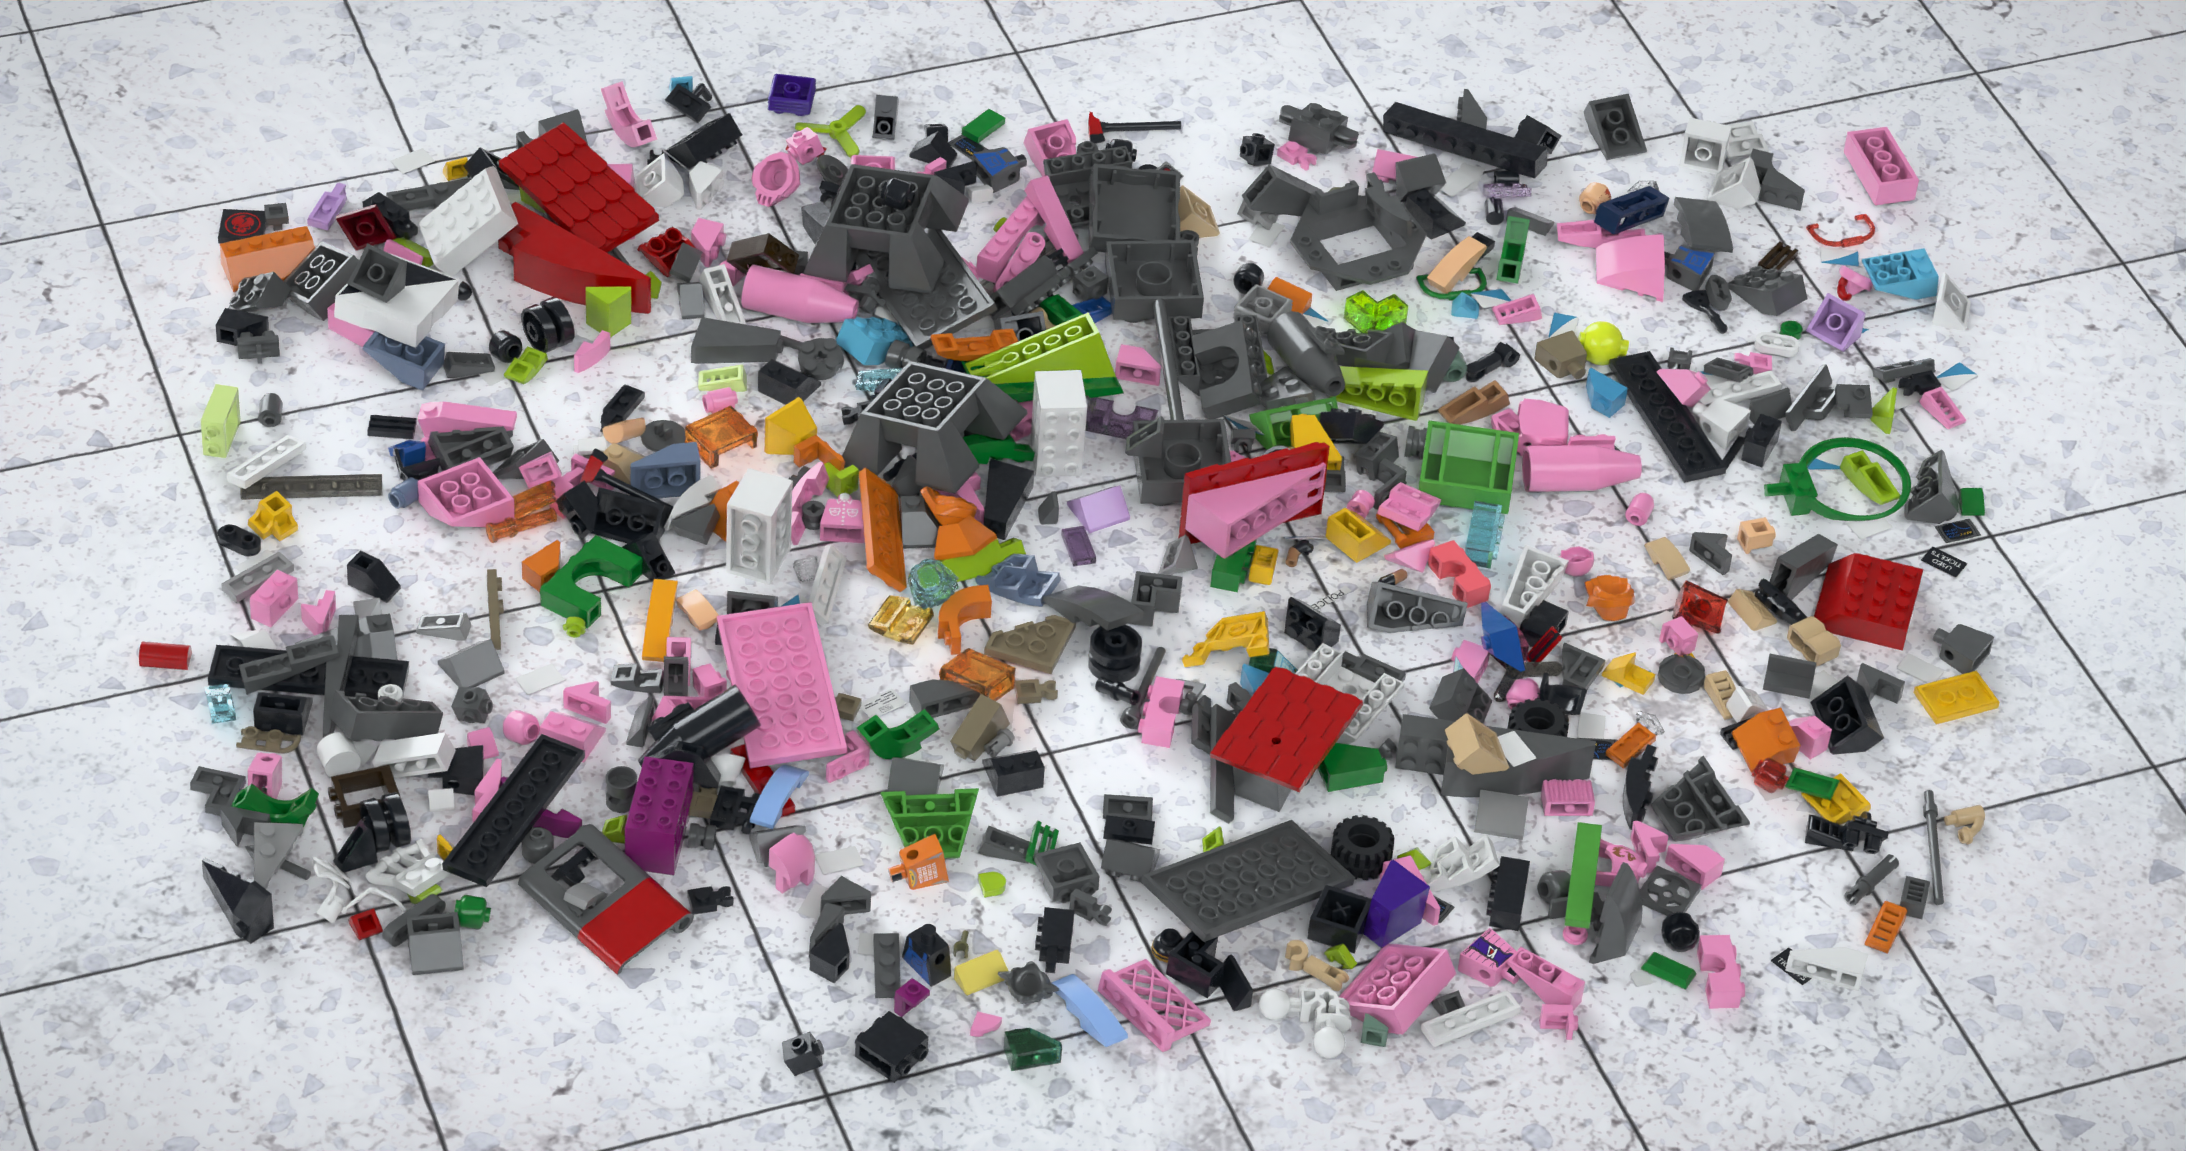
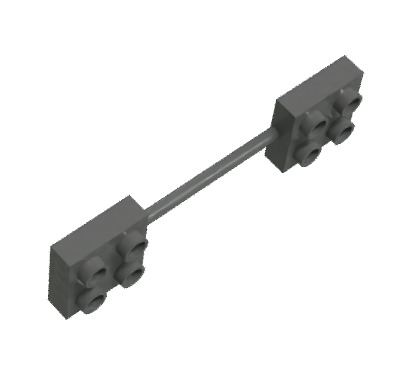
M1194 240L1106 241L1105 267L1108 276L1113 320L1137 323L1144 319H1155L1170 420H1164L1161 458L1134 456L1140 503H1152L1156 506L1182 503L1185 473L1215 464L1223 465L1231 462L1225 420H1184L1168 317L1190 316L1191 319L1202 318L1204 295ZM1154 420L1133 421L1132 434Z

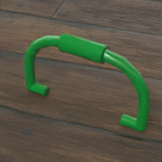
M1479 267L1472 268L1469 274L1478 273L1481 279L1480 287L1475 290L1467 289L1441 294L1433 292L1424 284L1423 280H1428V274L1416 277L1420 288L1426 294L1438 299H1449V301L1454 300L1461 292L1471 297V293L1481 292L1487 285L1486 277Z

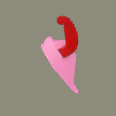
M1842 265L1840 267L1839 273L1842 277L1838 281L1837 294L1841 300L1849 301L1852 295L1863 290L1871 291L1873 284L1870 278Z

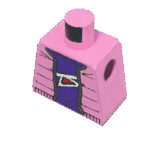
M1491 928L1486 930L1460 953L1458 971L1490 987L1496 986L1504 978L1512 984L1517 983L1520 979L1517 973L1507 964L1508 960L1516 953V950Z

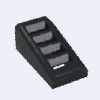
M1809 814L1805 834L1806 844L1848 851L1854 850V848L1842 845L1843 834L1838 833L1839 824Z

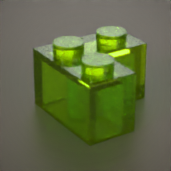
M1361 290L1346 298L1344 319L1360 333H1367L1368 329L1382 331L1400 322L1406 324L1409 306L1395 294L1377 302L1364 290Z

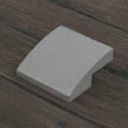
M1480 790L1474 832L1523 840L1529 797Z

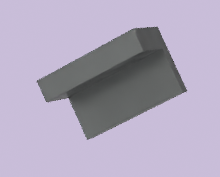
M1770 653L1763 690L1810 699L1817 662Z

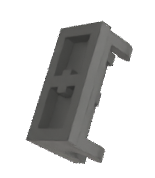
M1379 431L1353 455V458L1356 459V468L1359 475L1364 472V467L1368 470L1369 480L1375 481L1378 477L1379 462L1386 458L1394 463L1399 458L1397 436Z

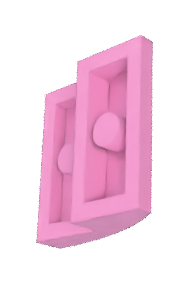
M1400 482L1391 489L1389 498L1379 506L1377 514L1419 531L1432 517L1440 505L1441 499Z

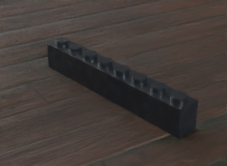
M1395 102L1383 114L1384 133L1534 179L1547 166V148L1399 102Z

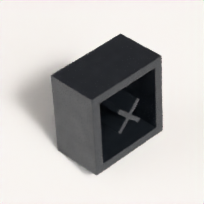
M1325 885L1310 917L1307 939L1332 947L1345 944L1349 952L1355 954L1363 937L1372 899Z

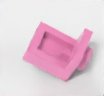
M1542 1004L1539 1019L1540 1029H1565L1566 1040H1572L1573 1031L1578 1030V1016L1573 1014V1005Z

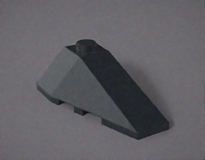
M208 858L202 860L203 878L238 937H243L252 944L274 929L272 894L251 878L247 880L241 879L240 873L236 871L231 874L228 873L223 865Z

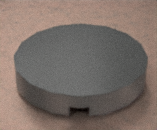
M1678 654L1664 658L1660 663L1658 678L1666 689L1674 693L1690 694L1698 691L1704 685L1705 668L1699 660L1692 656L1684 655V657H1678Z

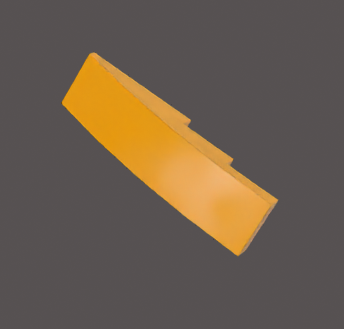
M654 579L642 660L664 662V656H666L667 637H670L671 626L673 625L678 581Z

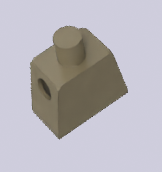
M1572 330L1537 342L1535 361L1555 377L1563 378L1572 375L1575 379H1581L1586 373L1584 368L1587 353Z

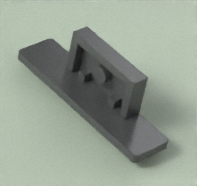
M1827 364L1820 366L1786 411V421L1789 423L1791 431H1796L1805 419H1825L1836 405L1835 387H1829L1832 384V378Z

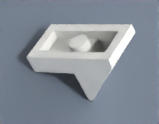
M1742 686L1735 689L1726 703L1727 709L1737 723L1744 721L1752 714L1757 715L1760 712L1768 711V708L1756 691Z

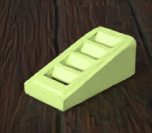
M743 364L699 371V391H713L730 387L735 392L747 391V375Z

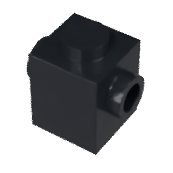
M811 1032L782 1042L784 1063L794 1076L823 1066L822 1055L824 1054V1047L819 1039L816 1040Z

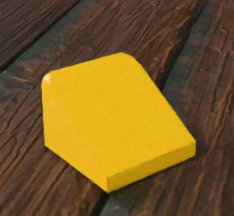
M467 157L445 163L443 174L447 181L468 175L464 168L468 161Z
M440 834L437 836V853L445 860L455 846Z

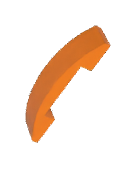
M1013 329L993 330L990 336L954 339L952 333L932 334L930 337L937 355L959 361H973L1018 342Z

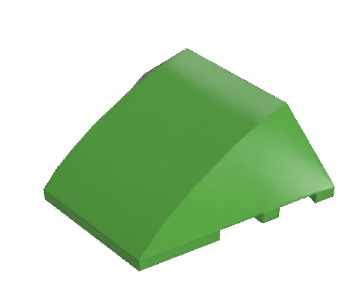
M979 788L955 789L954 794L906 795L905 791L880 793L904 848L936 834L943 850L944 858H960Z

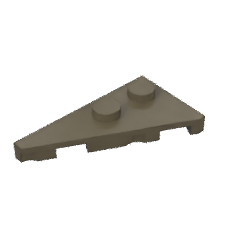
M487 569L491 640L495 649L501 650L499 614H504L503 599L498 600V591H502V577H497V569Z

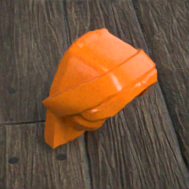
M928 486L920 490L929 509L942 526L957 524L969 515L974 518L977 513V506L966 501L964 498L944 496Z
M1601 575L1585 582V588L1589 596L1586 606L1594 607L1603 620L1619 621L1627 617L1629 607L1635 603V592L1631 585L1628 584L1627 578Z

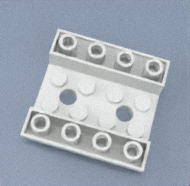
M1322 643L1295 674L1308 677L1319 684L1331 686L1342 693L1352 692V695L1363 700L1362 708L1336 742L1342 744L1354 743L1402 690L1405 683L1385 673L1376 683L1341 667L1342 652Z

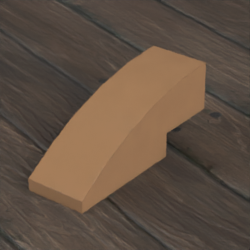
M1494 380L1479 390L1475 386L1439 408L1438 412L1448 423L1461 425L1487 417L1510 405L1508 393Z

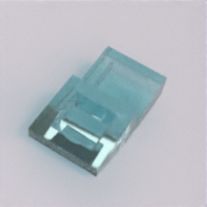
M229 684L205 687V696L212 724L235 721L236 713Z

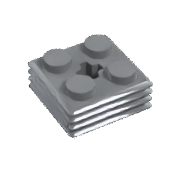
M1256 284L1234 306L1233 318L1235 315H1257L1260 332L1268 334L1270 325L1277 317L1284 313L1292 312L1293 300Z

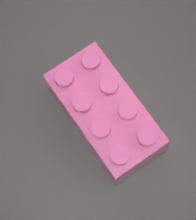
M1888 127L1847 132L1843 152L1874 205L1915 200L1919 179Z

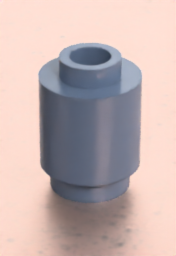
M410 477L393 487L388 494V499L392 506L396 509L406 508L417 501L419 480Z

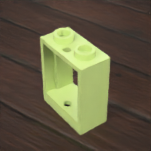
M215 384L201 418L203 455L227 457L241 422L238 387Z

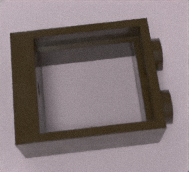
M770 233L732 242L726 261L745 275H747L752 265L794 274L799 254ZM759 255H765L769 259L764 260Z
M389 765L331 777V787H328L330 802H335L336 804L334 805L336 819H341L343 828L356 826L361 820L360 803L347 806L344 794L381 786L384 795L397 792L400 796Z

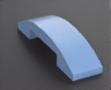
M787 764L779 767L763 789L750 817V823L773 829L782 816L783 806L795 788L802 786L809 775V771Z

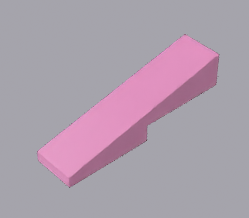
M1048 175L1030 180L1024 191L1046 223L1044 232L1056 250L1063 249V256L1067 255L1069 258L1067 262L1071 263L1084 252Z

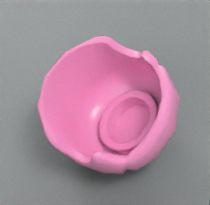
M1580 546L1561 550L1560 556H1558L1569 560L1565 573L1573 577L1587 574L1594 564L1593 552Z

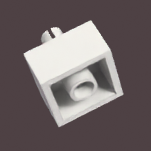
M1689 117L1679 166L1715 174L1722 171L1726 159L1731 126L1719 124L1715 121L1711 122V120L1704 121Z

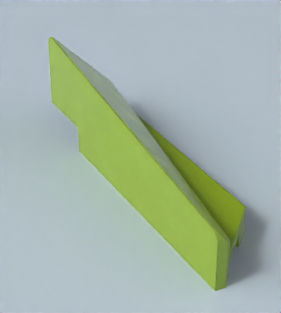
M1013 537L1002 543L995 539L975 555L936 561L934 559L925 563L924 568L917 570L916 573L921 587L928 589L973 579L978 575L985 576L992 572L994 565L1003 562L1010 555L1026 554L1020 539Z

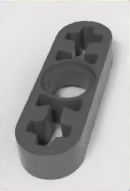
M435 894L429 895L389 923L383 931V939L393 947L399 946L407 940L406 917L441 914L446 907L445 901Z

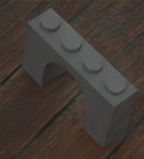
M1243 320L1192 336L1194 354L1202 366L1226 358L1239 359L1238 369L1229 380L1200 390L1202 410L1209 419H1217L1224 415L1260 405L1259 395H1262V389L1257 381V377L1260 374L1254 361L1257 358V354L1252 345L1254 334L1251 327L1247 328Z

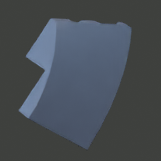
M1012 554L1003 562L994 565L992 572L985 576L978 575L975 581L978 585H988L990 592L1022 604L1043 607L1045 604L1042 601L1043 596L1052 594L1061 581L1059 572L1038 571L1035 555Z

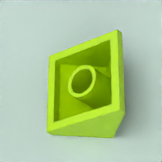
M586 287V324L599 333L602 330L609 332L610 338L630 325L631 287Z

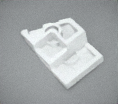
M1485 835L1466 848L1454 836L1435 850L1434 860L1429 869L1431 878L1426 883L1430 886L1431 891H1440L1464 885L1496 869L1500 864L1493 841L1488 835Z

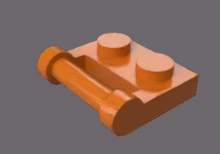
M1376 514V519L1379 523L1385 525L1395 538L1396 545L1401 549L1421 541L1434 539L1435 532L1428 523L1419 531H1416L1396 522L1405 533L1402 534L1393 520Z

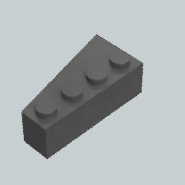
M335 690L329 717L346 734L348 739L359 742L362 739L383 741L384 739L397 740L438 734L443 712L430 701L402 698L401 702H398L388 696H380L379 700L367 698L366 694L356 693L355 697L345 696L344 691Z

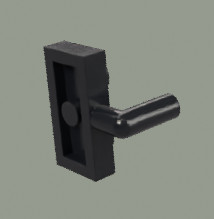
M699 83L692 92L677 84L665 101L674 109L699 123L711 108L710 104L706 101L712 99V94L703 83Z

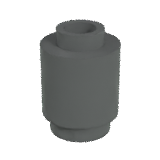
M267 393L260 400L258 420L264 426L274 427L279 425L282 420L283 402L277 394Z

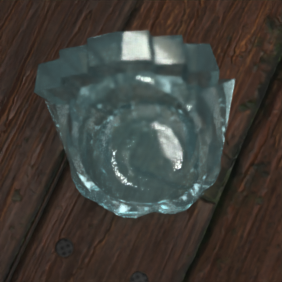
M925 559L919 564L914 565L908 576V584L915 606L919 604L925 610L943 604L959 588L956 581L959 578L939 560Z

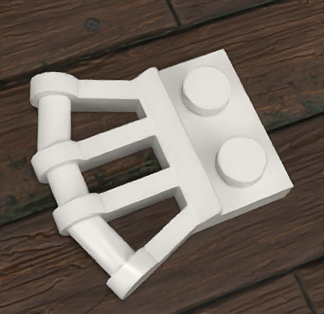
M419 839L415 841V844L404 848L397 847L392 851L391 855L381 857L375 868H371L366 873V879L372 884L395 887L416 897L452 873L443 870L442 863L444 861L435 857L434 853L430 854L423 840ZM419 853L422 859L418 860L411 855ZM399 862V863H401V864L407 866L408 868L405 869V868H403V867H401V866H399V865H397V864H395V863Z

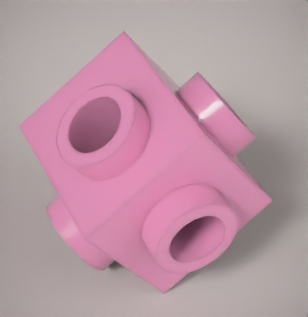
M808 127L794 133L792 137L786 140L789 147L787 149L788 154L802 165L813 161L815 157L824 152L818 135Z

